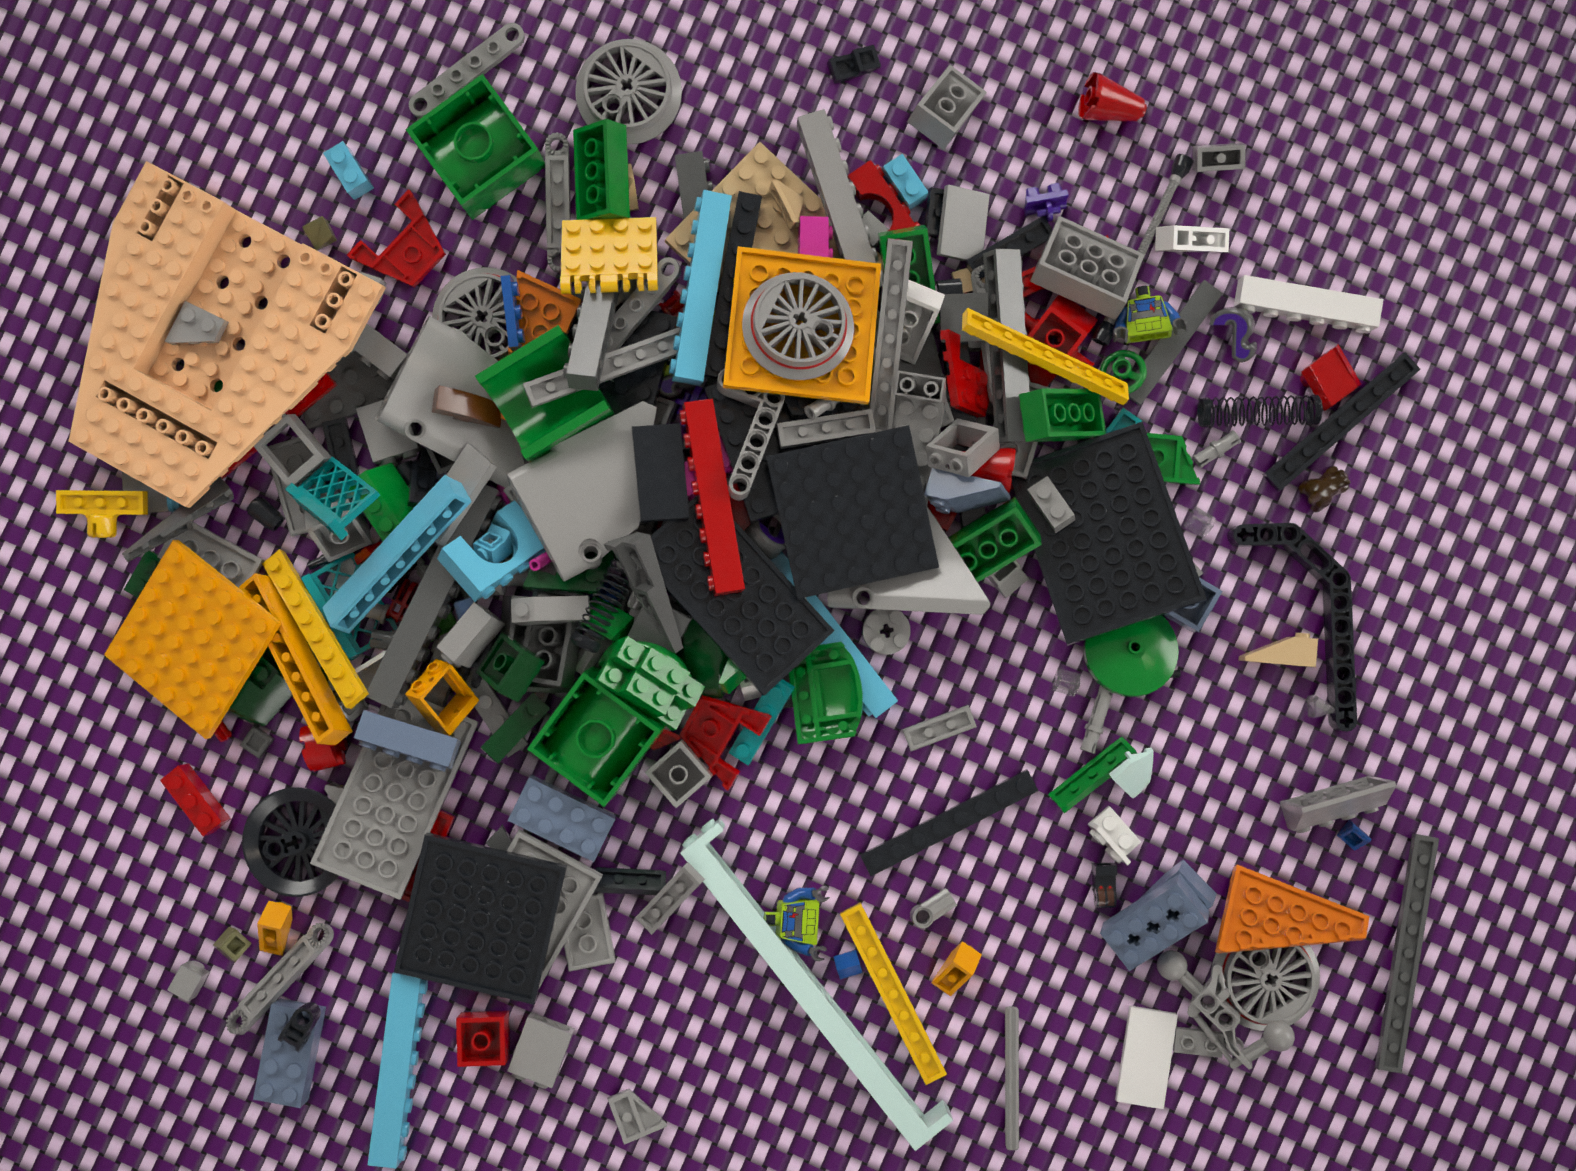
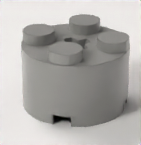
M876 609L864 620L862 637L865 644L872 651L879 654H894L903 649L910 637V624L906 616L899 610ZM884 624H887L888 628H892L888 638L885 637V634H880Z

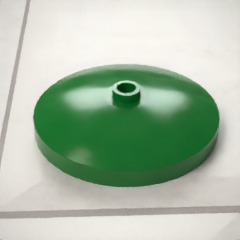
M1162 615L1086 639L1083 643L1084 660L1095 681L1106 690L1125 697L1144 696L1162 687L1172 676L1178 661L1179 650L1176 635L1169 622ZM1132 644L1135 646L1136 651L1131 649Z

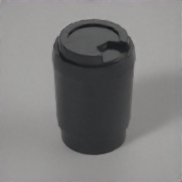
M263 497L253 499L246 509L250 517L272 532L276 531L285 520L281 512Z

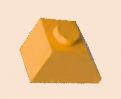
M268 901L257 923L260 951L283 956L292 924V906L283 902Z
M962 941L950 953L931 983L949 996H952L973 976L982 954Z

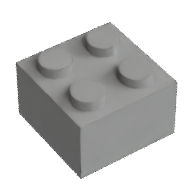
M351 498L346 499L345 504L352 502ZM338 501L333 502L331 507L337 506ZM349 510L343 511L341 519L349 512ZM304 512L306 531L328 562L372 544L369 525L361 513L344 528L348 535L340 540L312 515Z
M683 739L645 772L675 808L681 805L713 776Z

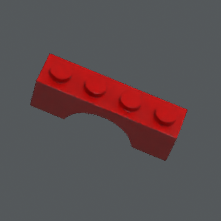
M869 160L847 176L849 182H853L856 196L860 201L876 200L887 207L892 217V226L889 231L920 226L917 221L914 222L909 216L911 212L904 202L900 203L896 197L898 194L891 183H886L883 178L884 172L878 164L874 165Z

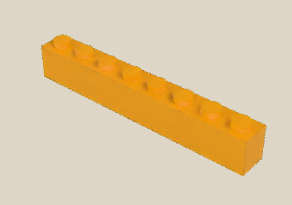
M255 573L240 585L239 588L282 622L268 647L316 743L337 745L353 731L303 633L271 578Z

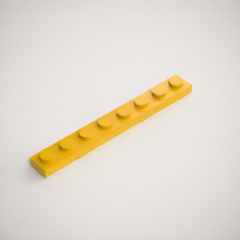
M967 308L962 314V330L969 335L976 336L990 345H995L1012 355L1027 360L1031 364L1048 370L1050 373L1057 374L1072 383L1083 386L1091 392L1106 397L1110 401L1124 405L1129 400L1128 383L972 309Z
M279 549L262 565L344 706L352 709L369 693L286 552Z
M861 902L841 912L840 916L925 1085L947 1075Z

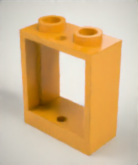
M435 659L427 666L424 673L412 683L411 688L405 693L435 731L448 736L453 733L479 701L454 667L448 662ZM443 677L456 695L437 716L424 698Z

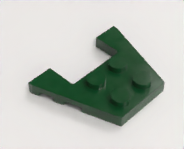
M611 550L602 558V563L598 568L587 569L563 582L558 572L552 575L541 570L533 571L530 569L523 584V589L595 594L597 593L596 588L602 587L599 581L605 580L603 574L608 573L606 568L611 566L610 561L615 559L614 552ZM588 552L585 557L587 559H594L597 557V554L595 552Z

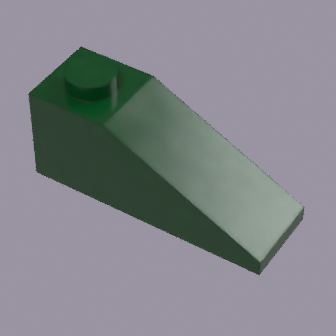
M532 693L480 749L498 764L550 708L538 696Z

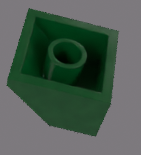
M502 632L476 673L497 692L519 702L534 677L539 673L544 661Z

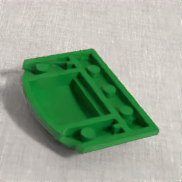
M843 642L819 645L789 672L790 684L795 687L791 694L798 745L855 737L862 717L863 688L854 658L847 651Z

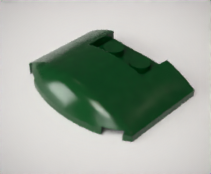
M692 619L681 640L683 648L674 654L684 662L692 678L705 686L700 697L704 695L721 699L725 693H723V689L719 685V680L729 658Z
M265 653L261 656L228 710L237 717L250 723L260 724V726H267L292 696L278 665Z

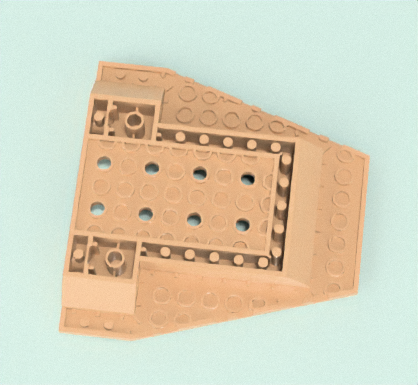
M146 161L112 224L69 442L177 503L190 508L210 489L209 486L218 477L225 475L229 471L228 468L234 462H238L264 437V433L273 424L276 425L282 419L284 413L289 409L292 410L318 384V380L328 371L331 372L337 366L336 363L353 350L386 287L303 243L300 244L235 210L222 200ZM246 237H251V244L247 248H243V240ZM289 257V266L286 268H282L281 261L284 258ZM224 278H228L229 285L225 289H221V281ZM267 298L268 304L266 308L260 310L259 302ZM185 301L229 322L219 343H177V345H172L165 342ZM244 339L245 347L243 350L238 351L236 345L238 341ZM183 359L184 368L177 371L176 364L179 360ZM221 380L223 388L221 391L215 392L214 385L217 381Z

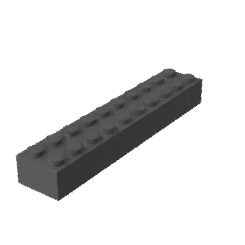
M485 484L446 545L461 536L474 550L473 543L488 532L494 513L503 506L504 501L502 500L501 493ZM441 545L438 546L367 689L369 695L366 697L389 708H399L400 705L403 706L408 698L405 693L409 685L417 680L420 671L417 669L421 662L425 663L431 651L428 649L431 641H436L440 634L441 628H439L441 620H446L450 614L452 607L449 604L452 598H457L462 589L459 583L437 559L441 549L444 547Z

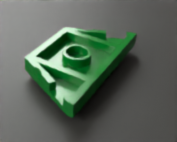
M1147 433L1165 483L1200 485L1199 477L1197 478L1194 471L1193 461L1187 453V446L1183 436Z

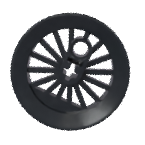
M302 787L281 789L262 799L249 814L242 835L243 855L253 876L267 889L290 897L312 895L332 884L339 875L320 868L323 873L317 876L314 865L310 864L321 840L316 837L322 836L325 830L313 832L322 824H324L326 829L336 804L324 794ZM292 801H300L299 820ZM307 802L314 804V807L306 821ZM284 804L286 806L290 821L279 809V807H281ZM320 811L321 819L312 826L318 812ZM272 814L278 818L284 827L269 820ZM266 827H268L282 835L278 836L264 834ZM301 838L302 843H298L297 839ZM274 843L280 845V854L274 850ZM289 856L282 872L279 871L275 866L285 857ZM296 858L295 878L288 876V873ZM303 860L309 879H302Z

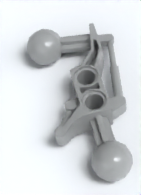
M1169 950L1162 953L1157 959V969L1160 975L1167 980H1178L1193 995L1188 1006V1015L1194 1018L1211 1042L1215 1043L1230 1063L1232 1069L1244 1064L1250 1070L1252 1069V1061L1270 1050L1282 1052L1288 1050L1293 1045L1295 1040L1293 1029L1285 1022L1273 1021L1265 1027L1261 1039L1244 1049L1241 1047L1235 1033V1028L1241 1020L1240 1013L1226 1000L1230 992L1225 985L1222 964L1220 962L1213 964L1211 977L1202 985L1187 971V961L1181 953ZM1217 980L1221 986V990L1219 992L1216 991ZM1208 995L1214 999V1002L1212 1004H1205L1201 1001V998ZM1200 1012L1222 1031L1229 1051L1235 1056L1234 1059L1231 1058L1217 1040V1036L1199 1015ZM1222 1013H1228L1232 1016V1019L1225 1022L1219 1016Z

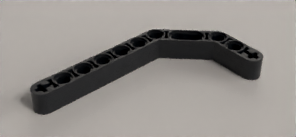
M1295 523L1242 524L1232 527L1227 534V539L1231 545L1236 547L1281 546L1322 584L1329 725L1335 730L1352 731L1357 725L1352 590L1349 572ZM1285 528L1291 531L1292 536L1290 540L1284 537L1283 532ZM1262 529L1268 532V539L1266 541L1260 537ZM1239 532L1241 534L1251 533L1250 537L1241 539L1237 537ZM1303 544L1307 545L1323 561L1321 569H1318L1301 553V546ZM1335 573L1340 577L1339 585H1335L1333 582ZM1336 597L1341 600L1339 609L1334 606V599ZM1338 620L1342 623V630L1340 632L1335 630V623ZM1338 644H1341L1343 647V653L1340 656L1336 653ZM1340 667L1344 670V677L1341 680L1337 677V670ZM1341 691L1346 696L1342 703L1338 700V694ZM1339 707L1346 708V710L1340 711ZM1340 719H1346V722L1340 723Z

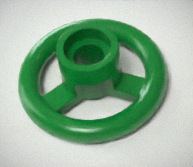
M1119 350L1111 353L1104 359L1100 371L1106 373L1109 364L1118 358L1113 363L1112 376L1119 380L1129 378L1136 381L1128 387V393L1130 394L1139 389L1144 383L1147 368L1144 360L1137 353L1130 350ZM1125 357L1136 361L1140 370L1139 374L1132 371L1131 363ZM1120 369H1126L1125 373H1119Z

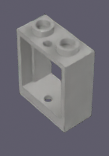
M283 414L282 419L270 430H267L264 433V437L254 445L255 449L287 487L291 483L297 487L300 486L331 458L329 453L296 414ZM288 426L293 429L314 454L292 474L288 472L267 447V444Z
M957 418L926 445L928 467L970 477L1000 449L998 428ZM957 444L970 447L966 452L952 449Z

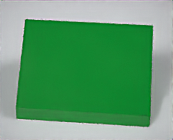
M595 596L598 601L616 608L618 613L611 612L600 604L591 602L595 608L611 614L615 619L611 620L590 609L592 615L606 620L611 626L603 625L592 617L587 621L601 626L608 633H602L589 624H582L612 641L628 636L634 623V617Z

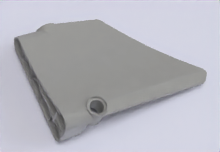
M429 316L378 409L375 420L454 462L467 443L473 445L497 466L489 480L506 488L509 486L507 473L524 465L520 445L507 421L502 419L501 427L495 428L455 420L452 416L432 413L434 391L439 385L492 400L486 390L479 384L475 375L495 364L498 360L474 343L469 335ZM413 422H418L421 425L420 432L414 435L410 434L408 431L409 425Z
M928 507L927 511L939 568L828 592L827 597L828 606L831 608L979 615L984 614L988 610L990 601ZM867 591L870 595V601L863 605L859 598L863 592Z

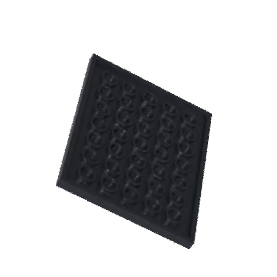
M1143 421L1032 459L1026 480L1012 476V485L1017 500L1041 536L1042 545L1034 550L1067 646L1207 600ZM1046 476L1049 477L1075 514V521L1057 533L1053 531L1030 498L1027 490Z

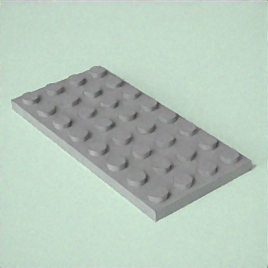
M407 699L403 706L400 705L399 708H389L382 704L379 709V715L437 732L409 699ZM426 701L429 704V706L433 709V711L437 714V716L444 709L443 707ZM465 717L450 735V737L458 739L461 744L453 768H446L445 772L429 767L430 763L423 761L422 765L406 760V755L400 754L399 758L387 755L382 752L383 748L377 747L376 751L362 747L310 864L401 900L419 860L424 835L430 833L479 722Z

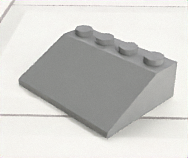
M1059 216L1030 282L1116 320L1127 303L1144 254Z
M1366 776L1280 801L1287 828L1297 833H1304L1310 831L1311 826L1319 824V827L1333 824L1335 819L1349 820L1355 818L1356 813L1364 811L1365 814L1378 811V807L1387 804L1396 788V783L1388 779Z

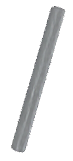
M1014 1006L1005 1008V1146L1007 1150L1019 1149V1010Z

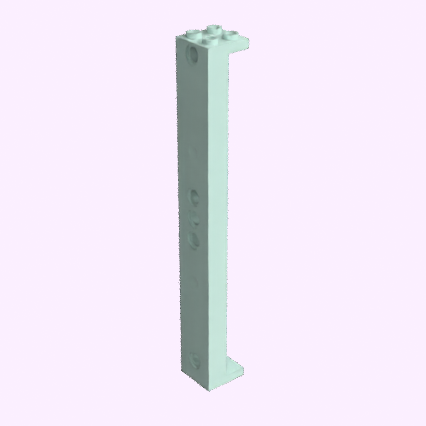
M712 818L702 826V833L698 836L694 833L684 841L681 855L705 879L703 883L916 1151L953 1121L949 1107L942 1100L924 1114L800 956L782 943L781 938L775 933L776 926H769L763 919L764 911L710 844L711 840L723 832L725 826L721 818L716 822Z

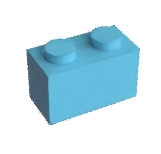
M343 141L323 153L343 187L354 200L374 189L354 154Z
M903 154L883 166V178L887 184L891 183L898 194L896 197L900 203L904 202L909 210H912L927 199L928 190Z

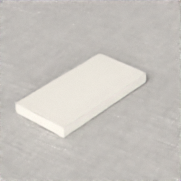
M1129 1005L1115 1097L1117 1102L1164 1109L1178 1018L1177 1013Z

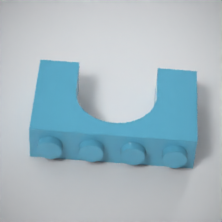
M515 500L497 511L491 522L510 531L512 559L504 563L485 561L474 552L461 536L444 546L439 553L438 561L474 602L482 597L484 599L490 597L496 591L495 588L500 584L502 587L507 585L514 578L513 575L518 572L522 574L530 568L529 562L546 552L525 513Z

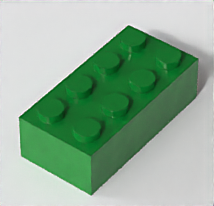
M604 119L574 129L576 219L630 218L626 125Z
M920 225L878 233L883 272H885L888 238L911 240L913 244L909 280L936 291L926 226ZM939 313L935 319L934 324L940 323Z
M1049 388L1019 394L1023 432L1026 442L1082 441L1106 434L1100 394L1091 392L1088 389Z
M1015 497L948 537L977 582L1042 545L1040 533Z

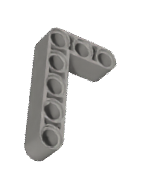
M723 369L718 374V391L724 396L758 408L728 486L731 498L743 500L751 490L783 407L785 395L763 392L749 395L745 390L723 388L722 380L724 379L725 371ZM774 395L778 397L779 402L771 403L767 397ZM767 417L770 419L771 424L762 425L759 422V418ZM756 438L761 440L763 445L761 447H754L750 441ZM746 460L751 461L754 464V468L745 469L741 463ZM737 482L743 483L746 489L738 492L733 488V484Z

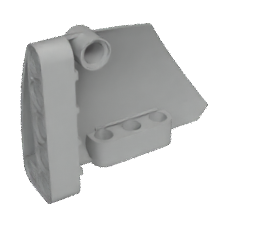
M642 401L556 444L550 453L507 473L508 483L515 498L563 582L587 569L598 568L602 563V558L611 551L606 550L604 546L606 542L630 535L639 528L640 512L632 426L654 425L656 406ZM588 552H595L597 557L587 559L585 555Z

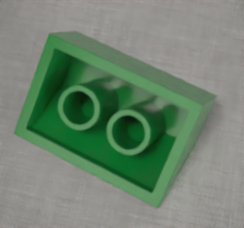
M393 463L366 470L358 475V477L380 494L363 512L382 541L389 536L414 508L407 506L409 487ZM356 485L350 486L349 491L356 489ZM368 494L361 495L360 500L364 499Z

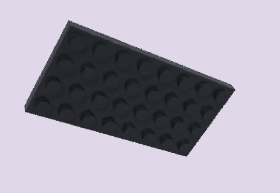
M695 496L688 503L689 519L668 520L651 535L666 590L753 686L765 696L831 635L834 629L805 598L797 599L794 585L735 521L734 526L745 590L738 593L714 596L713 590L709 591L707 576L711 575L709 566L705 567L703 552L707 551L705 543L700 541L699 529L703 527L701 519L696 517L695 505L698 504V498Z

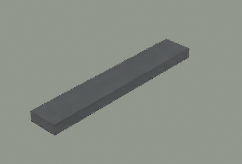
M1206 280L1202 281L1179 312L1180 317L1187 320L1188 332L1184 329H1179L1178 335H1174L1172 327L1171 337L1160 339L1145 358L1144 362L1147 368L1145 381L1139 389L1129 394V399L1138 406L1144 402L1223 293ZM1130 379L1128 381V387L1134 384L1136 381Z

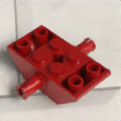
M1058 295L1040 320L1038 318L1035 320L1025 312L1027 336L1092 367L1095 364L1079 353L1078 347L1098 319L1074 301ZM1052 337L1056 339L1054 345L1049 342V339ZM1028 362L1030 382L1048 387L1057 374L1050 373L1048 370Z

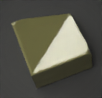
M323 216L302 226L317 251L337 241L328 221Z
M228 927L213 946L228 960L236 962L252 943L238 930Z

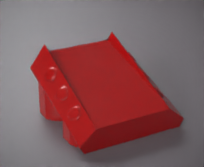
M1339 344L1301 371V383L1305 387L1311 388L1314 395L1320 396L1324 411L1361 385L1359 378Z

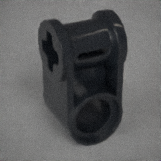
M307 1002L299 1007L280 1033L278 1041L287 1042L295 1047V1051L299 1053L307 1043L313 1028L320 1018L321 1010L316 1003ZM303 1011L310 1015V1020H306L303 1017Z

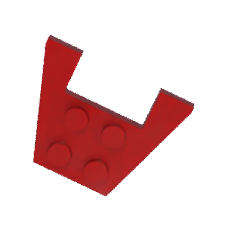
M408 189L395 203V206L411 220L407 227L379 256L361 240L350 250L347 256L353 261L415 288L446 253L414 194Z
M949 329L941 330V340L945 339L947 351L943 352L944 361L949 363L950 375L946 377L951 407L977 418L985 417L989 398L987 392L988 377L984 371L982 351L980 350V368L960 360L961 335Z
M703 695L699 698L683 727L680 737L698 758L701 757L709 766L708 770L713 775H717L723 782L722 786L728 791L740 771L720 757L738 725L742 724L760 736L772 716Z

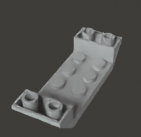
M898 370L894 395H897L892 428L910 426L922 488L925 493L932 467H928L926 445L941 432L946 402V378ZM924 495V497H925V502H926V506H927V504H928V498Z

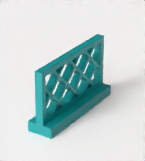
M334 457L326 461L300 486L297 487L291 483L285 488L298 505L340 540L348 535L344 528L380 496L377 490ZM335 466L334 471L327 474ZM345 476L344 481L338 482L339 478ZM331 480L329 485L323 486L325 481ZM316 484V488L308 490L310 487ZM356 485V489L349 491L350 486ZM342 489L341 493L334 495L335 490ZM327 493L326 497L320 498L321 494ZM368 494L364 499L360 500L361 495ZM353 497L352 502L345 504L346 499ZM338 501L337 506L331 507L333 502ZM349 510V512L341 519L343 511Z
M353 552L301 578L327 623L328 620L322 607L334 595V591L339 590L336 588L339 575L349 578L352 576L340 572L342 563L352 559L355 564L354 572L361 566V564L357 565L353 559L355 556ZM326 572L335 574L332 587L322 585L318 577ZM325 589L331 590L330 595H328ZM382 600L378 602V604L384 605ZM392 617L386 619L391 624L393 630L398 629ZM375 620L373 629H377L378 620ZM361 621L353 629L355 630L354 635L351 632L348 634L330 627L351 661L371 649L370 641L369 644L362 648L356 642L358 631L372 633V631L359 628Z

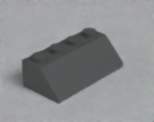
M533 589L532 597L587 595L568 593V591L554 590L550 592L543 589ZM579 621L527 626L523 646L544 661L539 673L532 680L533 683L572 688L579 646L571 642L570 637L572 633H576L574 629L580 627Z

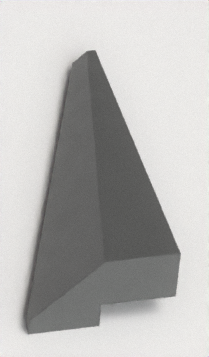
M218 477L209 486L210 489L192 507L180 506L124 551L122 555L125 560L129 562L193 528L192 521L233 500L234 495L229 486L221 477Z
M636 532L606 542L604 544L606 550H612L618 558L617 567L619 569L623 568L630 582L629 586L646 613L654 615L658 621L659 626L657 630L660 634H665L670 645L669 649L671 652L677 653L683 646L651 536Z

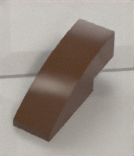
M441 385L435 388L432 413L452 416L455 420L495 428L501 427V412L493 400Z

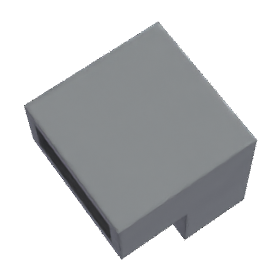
M1016 560L987 577L1004 598L1010 596L1029 579L1020 569L1021 566Z

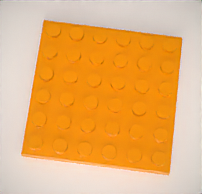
M738 246L723 388L868 405L881 264ZM785 273H808L828 281L845 297L853 315V340L845 358L833 370L814 379L791 380L772 374L753 358L743 337V313L750 296L765 281ZM790 285L798 305V285ZM804 286L803 308L813 290L812 287ZM783 288L780 295L789 304L788 298ZM818 290L809 309L822 299L825 294ZM829 300L816 312L834 307V304ZM836 313L822 319L839 320V316ZM798 320V322L795 324L800 325L803 322L801 320ZM766 323L765 326H764V328H767V327H770V326H773V325H776V324H779V323ZM833 328V333L839 335L840 328ZM823 330L815 331L820 337L827 336ZM782 331L769 334L763 337L765 338L767 343H769ZM790 334L773 349L781 353ZM794 337L785 356L795 358L796 337ZM801 340L800 359L809 358L805 344ZM830 340L827 346L830 348L835 342ZM812 345L816 356L823 353L820 348Z
M172 540L104 655L204 739H209L213 736L282 622L180 540Z

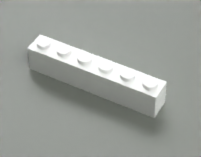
M1244 275L1238 280L1234 307L1246 309L1249 313H1255V311L1263 312V315L1266 317H1278L1280 315L1286 316V319L1289 321H1301L1303 319L1309 320V323L1312 325H1324L1326 323L1331 324L1335 329H1347L1349 327L1354 328L1358 333H1370V331L1379 327L1384 299Z

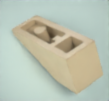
M1296 633L1295 637H1286L1240 655L1239 661L1316 667L1318 639L1310 638L1309 633Z

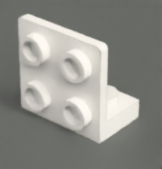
M1107 806L1088 823V826L1092 829L1089 833L1098 843L1100 842L1102 845L1107 846L1105 851L1114 861L1119 864L1123 862L1129 865L1131 861L1126 855L1137 847L1141 841L1110 806Z

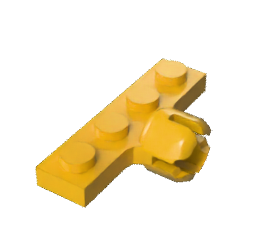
M56 490V514H83L87 518V535L89 537L113 538L117 535V518L119 515H148V491Z

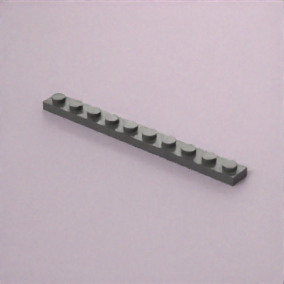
M1412 833L1375 1068L1378 1070L1402 1074L1439 838Z

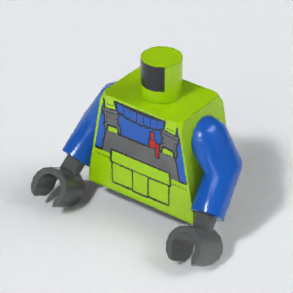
M1139 286L1135 288L1136 299L1128 300L1127 307L1122 309L1116 319L1113 342H1116L1117 338L1125 339L1126 344L1169 338L1172 335V327L1174 335H1178L1179 329H1184L1188 332L1187 320L1181 318L1169 302L1163 301L1162 296H1150L1149 286Z
M822 886L817 890L816 888H796L786 894L783 900L777 902V912H764L763 919L769 926H776L775 933L781 938L784 945L794 952L812 956L815 961L825 960L817 955L818 950L827 951L824 946L815 948L813 946L817 945L819 902H825L830 898L821 895V891L829 890L827 886Z

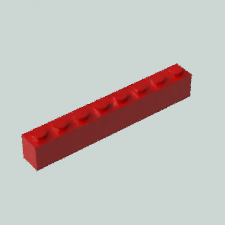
M713 398L684 402L683 410H679L681 425L685 424L687 433L683 434L685 448L690 450L691 457H687L689 472L693 471L695 481H691L693 496L697 495L698 504L695 505L696 517L702 521L703 528L699 529L701 543L706 545L707 552H703L705 567L709 566L711 576H707L709 591L713 590L714 596L743 592L745 585Z

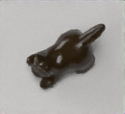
M1331 466L1326 469L1320 478L1303 481L1299 485V492L1308 497V503L1311 504L1310 509L1313 512H1320L1331 503L1334 496L1346 492L1351 481L1344 470H1338L1336 466Z

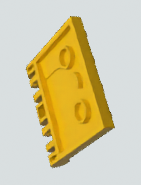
M656 217L562 220L561 294H571L572 282H574L575 294H580L582 290L581 281H589L591 293H596V281H600L601 293L618 292V280H623V291L629 292L631 279H638L637 288L639 291H644V279H648V291H658Z

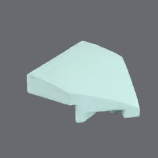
M1145 748L1143 753L1131 754L1129 751L1125 752L1128 759L1109 773L1112 779L1133 799L1150 783L1154 753L1152 748Z

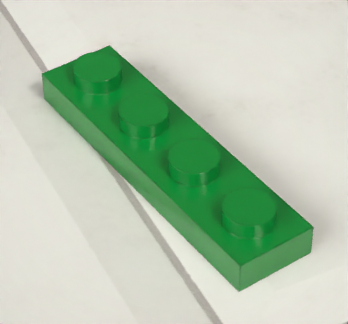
M1121 736L1048 795L1065 814L1111 777L1109 773L1128 759L1125 752L1129 751L1131 754H1137V752Z

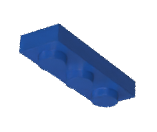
M510 275L500 277L508 345L512 351H516L522 347L521 343H525L524 330L519 327V320L522 319V310L516 301V296L520 294L517 281L514 282Z

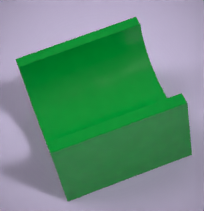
M483 73L405 129L472 220L545 168V161L539 149Z
M559 325L475 375L479 384L486 390L507 421L520 445L522 455L529 462L550 453L556 444L615 415L599 388L598 391L580 390L537 407H531L523 384L564 369L565 363H569L568 348L569 344L572 343Z
M594 666L582 673L527 750L605 807L617 794L666 727L596 683L595 679L600 669Z

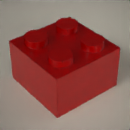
M509 1011L460 1013L456 1018L457 1067L506 1065L510 1059Z

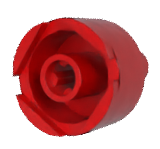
M308 725L300 728L299 740L305 743V749L301 751L309 770H314L315 772L346 764L344 751L348 750L346 737L337 745L317 744Z

